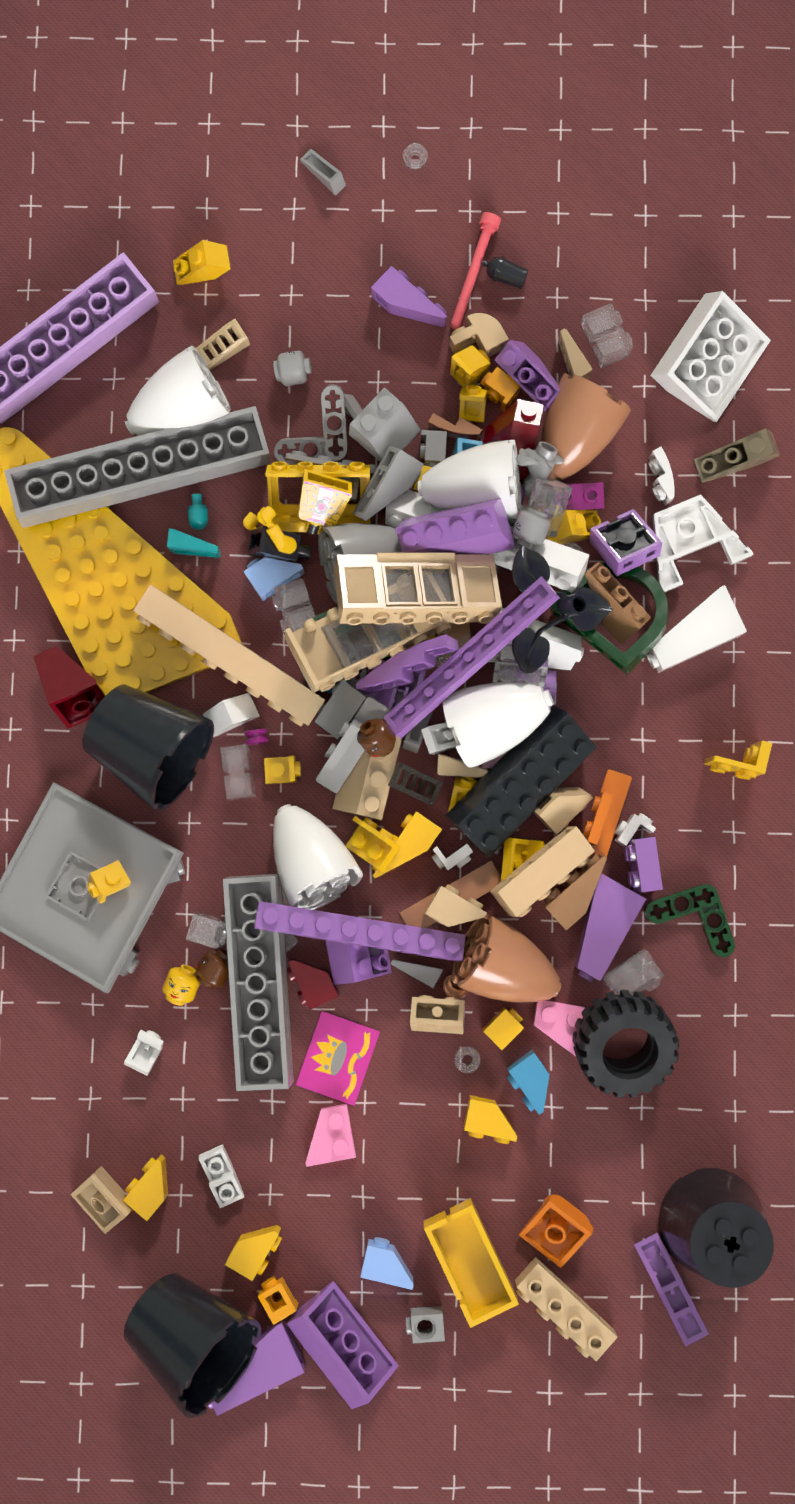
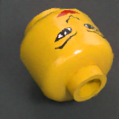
M183 964L181 967H174L169 970L162 987L166 1000L179 1006L194 1000L200 982L196 978V970L193 967Z

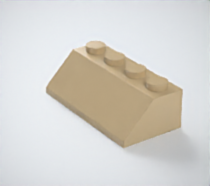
M396 736L393 751L385 757L375 758L369 756L366 751L363 752L342 787L336 793L332 809L380 821L383 820L402 738Z

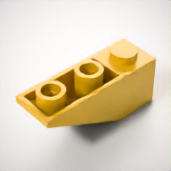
M417 811L414 816L408 814L401 824V827L404 828L403 832L399 837L394 835L395 838L393 839V842L401 848L384 873L374 866L371 868L375 871L373 877L377 878L428 851L442 829Z

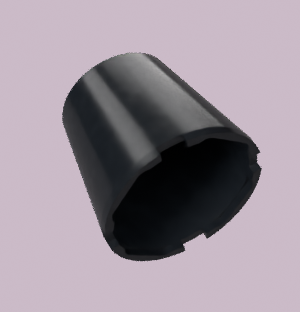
M122 684L111 690L92 713L83 734L82 746L85 752L147 805L155 810L157 808L163 810L181 796L197 773L193 770L199 759L205 760L214 736V723L205 716Z
M701 1168L683 1178L680 1177L666 1192L659 1211V1229L667 1250L679 1264L714 1284L728 1288L749 1285L764 1274L773 1256V1235L760 1200L747 1182L727 1170ZM730 1237H732L733 1239L731 1243L725 1245V1239L730 1240Z
M178 1273L168 1274L150 1286L134 1305L124 1327L126 1343L180 1412L188 1418H195L205 1414L207 1411L206 1406L213 1401L217 1404L220 1403L229 1394L249 1367L257 1351V1347L254 1346L255 1339L261 1336V1326L256 1319Z

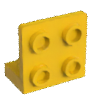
M759 741L750 745V748L745 749L743 762L712 756L705 759L704 765L710 766L709 770L725 774V771L735 772V777L750 780V778H756V776L765 774L772 743Z

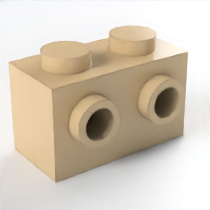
M426 995L412 997L411 1031L464 1033L465 1000L454 997L436 999Z

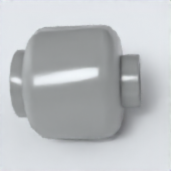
M301 351L279 354L277 360L274 361L276 380L281 381L284 386L305 383L308 374L312 373L310 358H305Z
M530 507L527 511H520L512 529L513 535L518 538L517 543L530 549L533 544L542 545L551 525L547 519L548 515Z

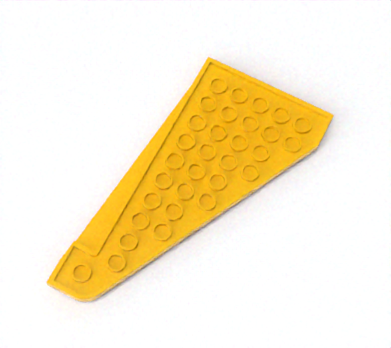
M10 427L0 428V506L85 671L98 682L105 695L122 684L149 693L210 668L202 662L204 657L197 652L194 655L189 654L180 648L182 643L177 639L173 638L170 641L158 633L160 628L153 623L148 627L136 619L139 614L133 610L150 584L242 644L231 615L108 507L22 528L15 514L4 470L50 459V457L19 430Z

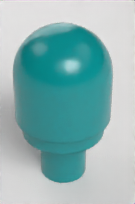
M192 494V505L188 506L189 510H187L188 522L193 529L202 530L209 521L208 509H206V505H202V494Z

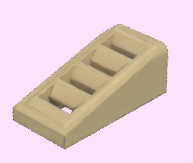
M233 319L196 349L206 361L207 368L211 370L248 347L250 343L237 320ZM235 333L238 340L234 341L231 334ZM225 338L230 344V346L227 348L222 342V340ZM215 344H218L222 350L220 354L213 347ZM207 349L210 350L214 357L211 361L204 352Z
M564 328L560 331L558 341L569 377L572 379L575 374L589 379L592 367L567 329Z
M438 754V775L483 777L488 772L487 769L480 766L469 768L462 760Z

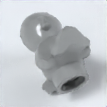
M539 442L535 450L530 448L524 450L521 448L516 459L518 465L528 467L530 474L524 480L523 491L529 499L534 501L542 500L547 496L552 486L548 481V476L555 464L560 465L564 461L560 455H556L558 450L546 442Z

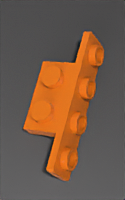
M610 769L607 770L599 797L595 796L590 810L594 811L591 821H586L582 833L595 850L591 855L594 853L599 855L603 852L607 858L632 780L631 776Z

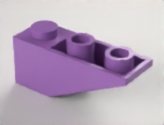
M391 266L371 287V297L390 314L443 328L447 325L445 309L440 304L431 302L428 299L427 293L421 287L412 285L409 282V277L402 270L397 271Z
M510 340L496 357L495 361L536 403L543 404V410L547 411L560 392L558 384L540 358L524 342Z

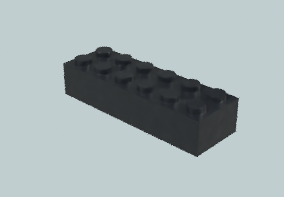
M553 705L551 712L545 720L521 743L510 749L445 816L476 849L489 858L597 746L569 713Z

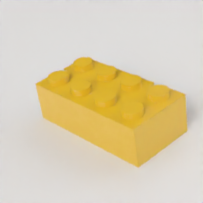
M471 1198L451 1207L449 1215L443 1211L424 1220V1230L457 1301L459 1300L460 1307L470 1328L519 1305L517 1295Z

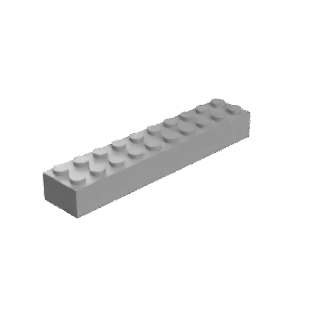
M256 406L230 412L202 424L181 428H167L7 469L4 472L17 520L22 528L268 465L270 464V453Z

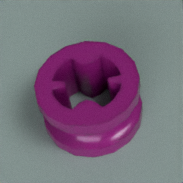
M255 729L244 732V735L248 737L246 745L269 742L268 738L265 737L267 729Z

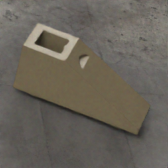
M765 428L694 459L701 482L705 483L757 466L780 456L773 433Z

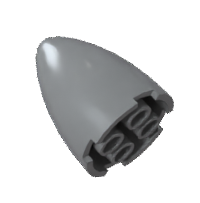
M348 523L323 527L324 532L319 533L320 565H324L326 578L330 580L326 582V587L335 603H337L334 567L337 555L403 553L396 530L390 526ZM393 569L391 574L386 575L387 586L397 581L400 576L408 573V569Z

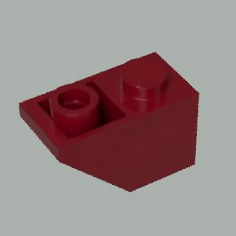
M295 958L288 962L290 966L287 968L288 975L291 981H297L301 991L297 993L303 1006L308 1005L311 1010L339 997L340 994L328 970Z

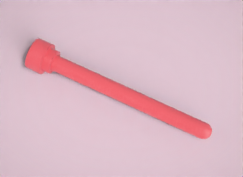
M484 212L481 216L479 225L482 232L451 321V328L454 330L461 326L490 237L495 231H498L501 218L496 214Z

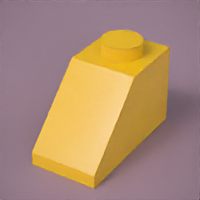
M472 345L452 356L450 375L464 388L468 385H475L489 372L490 359L483 350H477Z

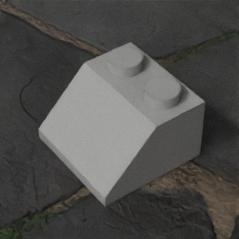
M384 387L350 423L349 435L381 462L389 446L403 451L420 433L421 429L405 405Z

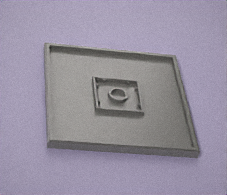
M53 782L0 879V932L101 991L109 993L184 853ZM119 860L131 884L107 896L105 902L100 904L97 898H92L88 892L89 875L91 872Z

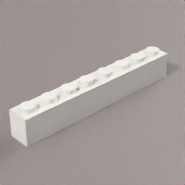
M408 489L386 506L385 524L396 528L405 519L443 510L426 502L424 497L419 496L417 492ZM513 533L512 536L516 548L493 553L495 564L511 571L514 557L519 548L522 547V545L517 543L518 538ZM547 539L544 540L542 545H532L530 550L541 554L549 565L550 578L548 584L569 592L578 588L586 573L589 554Z

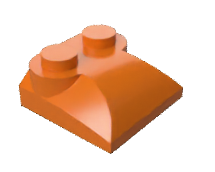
M549 1195L520 1231L519 1236L562 1268L592 1235L594 1228L589 1222L588 1217L563 1197Z

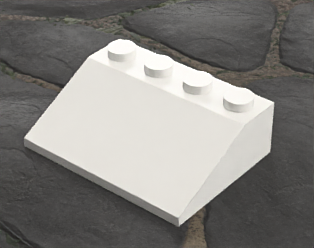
M723 291L706 293L650 376L667 392L711 421L717 422L771 340Z

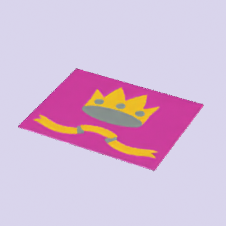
M321 1011L296 1085L355 1106L380 1031Z

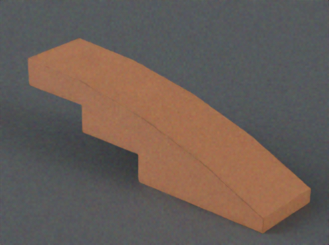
M489 861L449 885L461 892L459 896L466 901L469 898L476 900L501 882V877L493 862ZM435 892L398 913L404 925L427 928L437 922L423 914Z

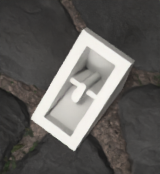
M250 693L223 700L203 713V716L214 723L213 737L260 716Z

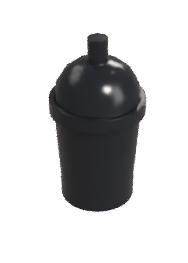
M503 256L493 257L489 262L482 260L481 265L487 267V275L492 278V281H498L522 289L528 269L506 260Z

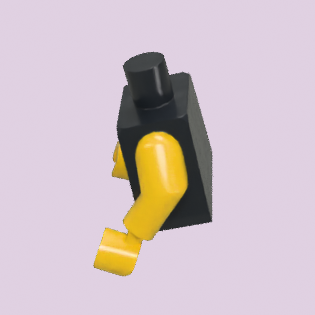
M263 507L257 516L249 512L244 518V527L251 531L248 556L267 557L287 562L297 561V558L305 560L310 558L311 545L300 543L301 535L282 531L278 524H274L272 520L276 516V512L271 507ZM259 522H260L262 525H264V526H262V527L256 528V525H257Z

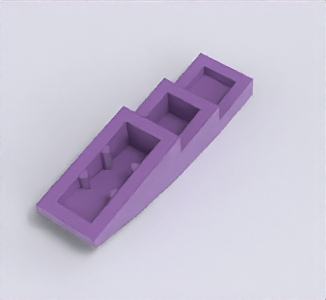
M445 634L400 652L376 667L356 683V689L373 694L415 683L414 673L437 667L436 657L458 651V640Z
M658 1233L634 1244L685 1347L709 1335Z

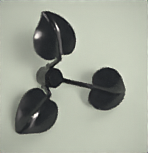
M525 546L519 548L512 565L513 581L518 590L523 593L541 576L547 582L550 578V568L545 558L538 552L530 550ZM577 588L570 595H566L565 592H556L560 597L556 605L560 617L539 628L536 633L531 628H525L512 641V652L520 670L524 674L533 673L547 660L550 644L545 637L540 636L544 631L561 621L567 620L568 617H571L572 623L579 630L591 631L601 623L613 608L600 595L588 588Z

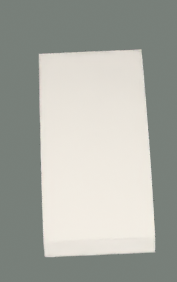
M659 447L652 451L648 458L650 460L648 463L651 471L655 475H659L653 483L654 495L659 501H663L666 506L674 498V479L667 456L662 447Z
M223 1144L199 1155V1161L210 1181L209 1187L220 1208L244 1198L242 1187Z

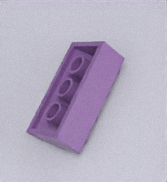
M501 498L405 519L395 528L403 553L493 554L516 548Z
M334 1281L302 1305L286 1323L351 1409L368 1404L399 1366Z

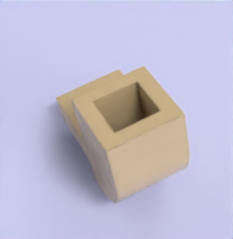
M475 313L467 316V328L462 326L452 332L449 346L455 354L476 343L479 349L483 350L488 357H491L503 350L509 338L501 324L494 317L484 313Z

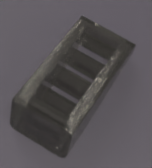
M401 762L397 763L388 783V786L431 806L434 805L443 785V782ZM402 770L406 771V773L401 784L399 785L397 784V781L401 775ZM412 774V775H414V776H413V778H412V780H411V783H410V785H409V787H408V789H407V788H405V786H406V784H407V781H408L410 775ZM418 778H420L421 781L417 787L416 792H414L413 789L416 785ZM426 781H427V782H429V783H428V785H427V787H426V790H425V792H424V794H423V796H422V795H420V794H421L422 789H423V787H424V785H425V783H426Z

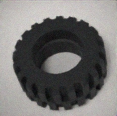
M620 990V994L617 995L613 991L606 993V998L600 1000L598 997L592 1001L593 1006L591 1008L585 1007L581 1012L583 1018H578L575 1023L576 1031L573 1033L572 1041L575 1045L573 1049L577 1060L589 1082L594 1087H599L600 1091L607 1095L611 1091L615 1097L623 1098L625 1094H629L630 1098L639 1096L638 1093L643 1091L647 1094L653 1091L652 1087L656 1084L658 1086L665 1082V1075L670 1076L674 1070L672 1063L678 1061L679 1053L677 1050L680 1047L679 1039L676 1036L677 1032L662 1006H659L653 998H646L643 993L638 991L631 995L629 990ZM626 1028H640L648 1032L644 1046L633 1056L625 1059H613L603 1055L606 1042L616 1032Z

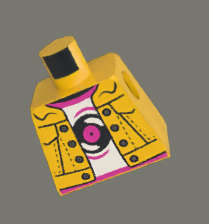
M304 469L299 518L307 521L305 525L306 532L318 535L322 525H336L352 496V482Z

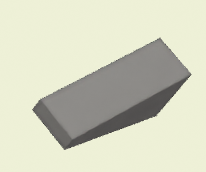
M312 149L300 159L301 163L335 196L346 186L342 173Z
M432 712L407 733L403 749L418 753L423 739L421 729L428 726Z
M392 959L390 963L432 988L443 971L442 968Z

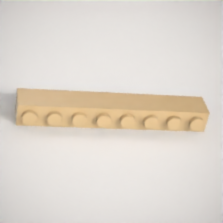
M151 584L133 610L139 614L136 619L148 627L153 623L160 628L158 632L160 635L170 641L173 638L177 639L182 643L180 648L191 655L197 652L204 657L202 660L204 664L214 670L218 666L226 671L224 677L235 684L241 681L247 685L245 690L256 698H259L260 695L264 696L269 700L268 706L279 713L282 709L291 714L288 719L299 726H302L303 723L309 726L325 701L323 697L315 692L313 693L312 690Z

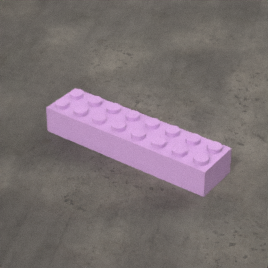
M124 252L0 347L1 424L159 303L155 290Z

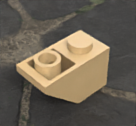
M580 787L557 788L533 813L547 828L558 834L568 826L569 822L579 812L586 808L593 797Z
M447 884L445 888L442 886L438 887L423 914L445 927H450L484 918L487 912L482 910L483 904L472 898L466 901L459 896L461 893L459 890Z

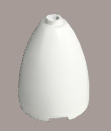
M194 346L186 348L165 363L139 391L126 415L128 420L125 421L132 435L137 434L140 436L167 428L194 426L230 413L231 408L218 381L215 380L207 368L206 361Z
M504 440L475 446L446 458L422 475V480L418 481L419 496H423L426 502L442 510L501 498L508 520L517 519L521 511V483L516 460L518 453L515 440Z
M500 682L480 684L454 691L443 701V710L448 728H451L457 742L456 749L464 763L469 768L495 759L521 743L545 720L551 712L550 706L554 705L549 690L544 691L540 686L526 683Z
M290 804L284 805L277 810L278 814L275 816L273 827L274 857L279 879L290 906L305 907V909L311 910L317 909L341 897L340 893L345 891L348 885L356 886L360 882L363 873L352 854L335 833L322 821L302 808L291 806Z

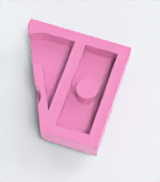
M550 1000L538 1001L536 1003L533 1025L576 1056L572 1038L573 1033L576 1031L575 1023L578 1018H583L581 1012L585 1007Z
M347 1104L321 1108L307 1156L306 1167L356 1158Z

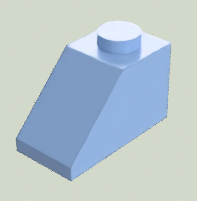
M267 557L251 561L244 571L262 601L305 574L301 564Z
M375 1237L374 1240L368 1239L360 1277L412 1290L413 1276L395 1246L389 1244L390 1241L384 1238Z

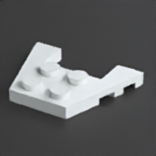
M702 495L657 512L652 516L654 533L662 542L661 554L656 558L658 582L664 592L683 585L673 560L709 545L720 542L730 565L754 555L752 550L739 540V536L728 528L722 521L723 518Z

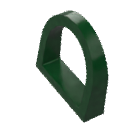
M603 563L615 578L635 581L651 594L656 605V614L650 628L626 652H622L595 629L581 631L572 623L571 617L562 622L628 675L662 638L668 623L667 598L660 583L642 568L635 567L616 576L607 563ZM585 575L578 588H590ZM562 590V591H561V592H565L566 595H570V594H571V592H569V591H567V590ZM559 599L549 607L551 613L557 618L560 617L556 609Z

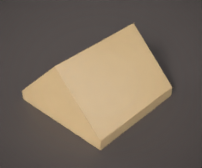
M102 1166L70 1194L105 1234L132 1211V1208L123 1201L127 1194Z

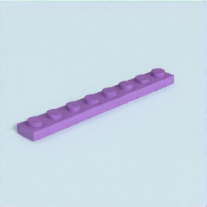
M542 576L384 716V719L396 736L402 738L560 598Z
M262 901L258 902L254 929L458 962L463 961L466 936L464 934Z

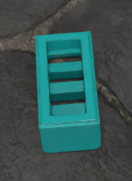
M169 528L167 548L172 554L211 558L221 557V551L218 546Z

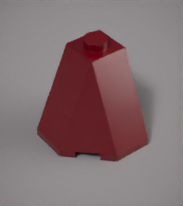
M518 399L486 427L483 444L515 440L518 455L521 448L524 450L527 448L534 450L544 405ZM517 465L519 480L524 482L528 475V467Z
M57 646L33 656L48 705L67 729L89 720L96 704L100 703L106 696L98 682Z

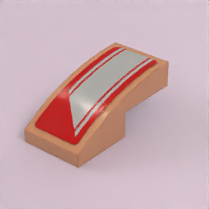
M434 413L428 421L429 430L447 431V438L450 439L464 438L479 441L481 438L482 429L461 417L456 425Z

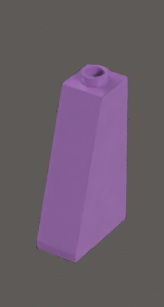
M602 873L587 909L574 966L580 969L578 975L590 982L594 978L601 981L646 898Z
M285 1318L274 1325L272 1323L261 1333L260 1337L255 1339L254 1346L257 1347V1351L242 1378L220 1403L217 1404L213 1401L208 1405L210 1409L214 1408L217 1416L305 1372L306 1363L291 1330L286 1325Z

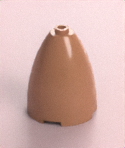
M563 374L558 384L560 392L547 410L543 424L541 442L554 446L558 450L556 455H560L564 459L562 464H555L548 476V480L555 483L558 479L563 481L576 474L596 458L611 442L631 412V408L624 401L619 400L616 403L614 401L615 398L607 393L608 390L575 374L572 379L568 378V374Z
M486 914L484 918L477 919L466 933V936L469 938L464 945L463 961H454L452 981L459 988L490 999L520 1003L549 1000L558 995L561 983L559 982L560 978L543 952L525 935L493 915Z

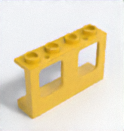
M280 461L267 465L265 475L268 482V505L276 512L272 522L278 524L282 531L306 532L305 525L307 521L299 518V504H282L280 502L278 477H303L304 469L332 477H360L361 499L370 482V465H365L363 462H351L349 465H339L337 462H325L323 465L299 462L297 465H287L286 462ZM347 504L336 525L348 523L371 524V518L365 521L352 513L357 504ZM324 525L321 526L320 532H324Z

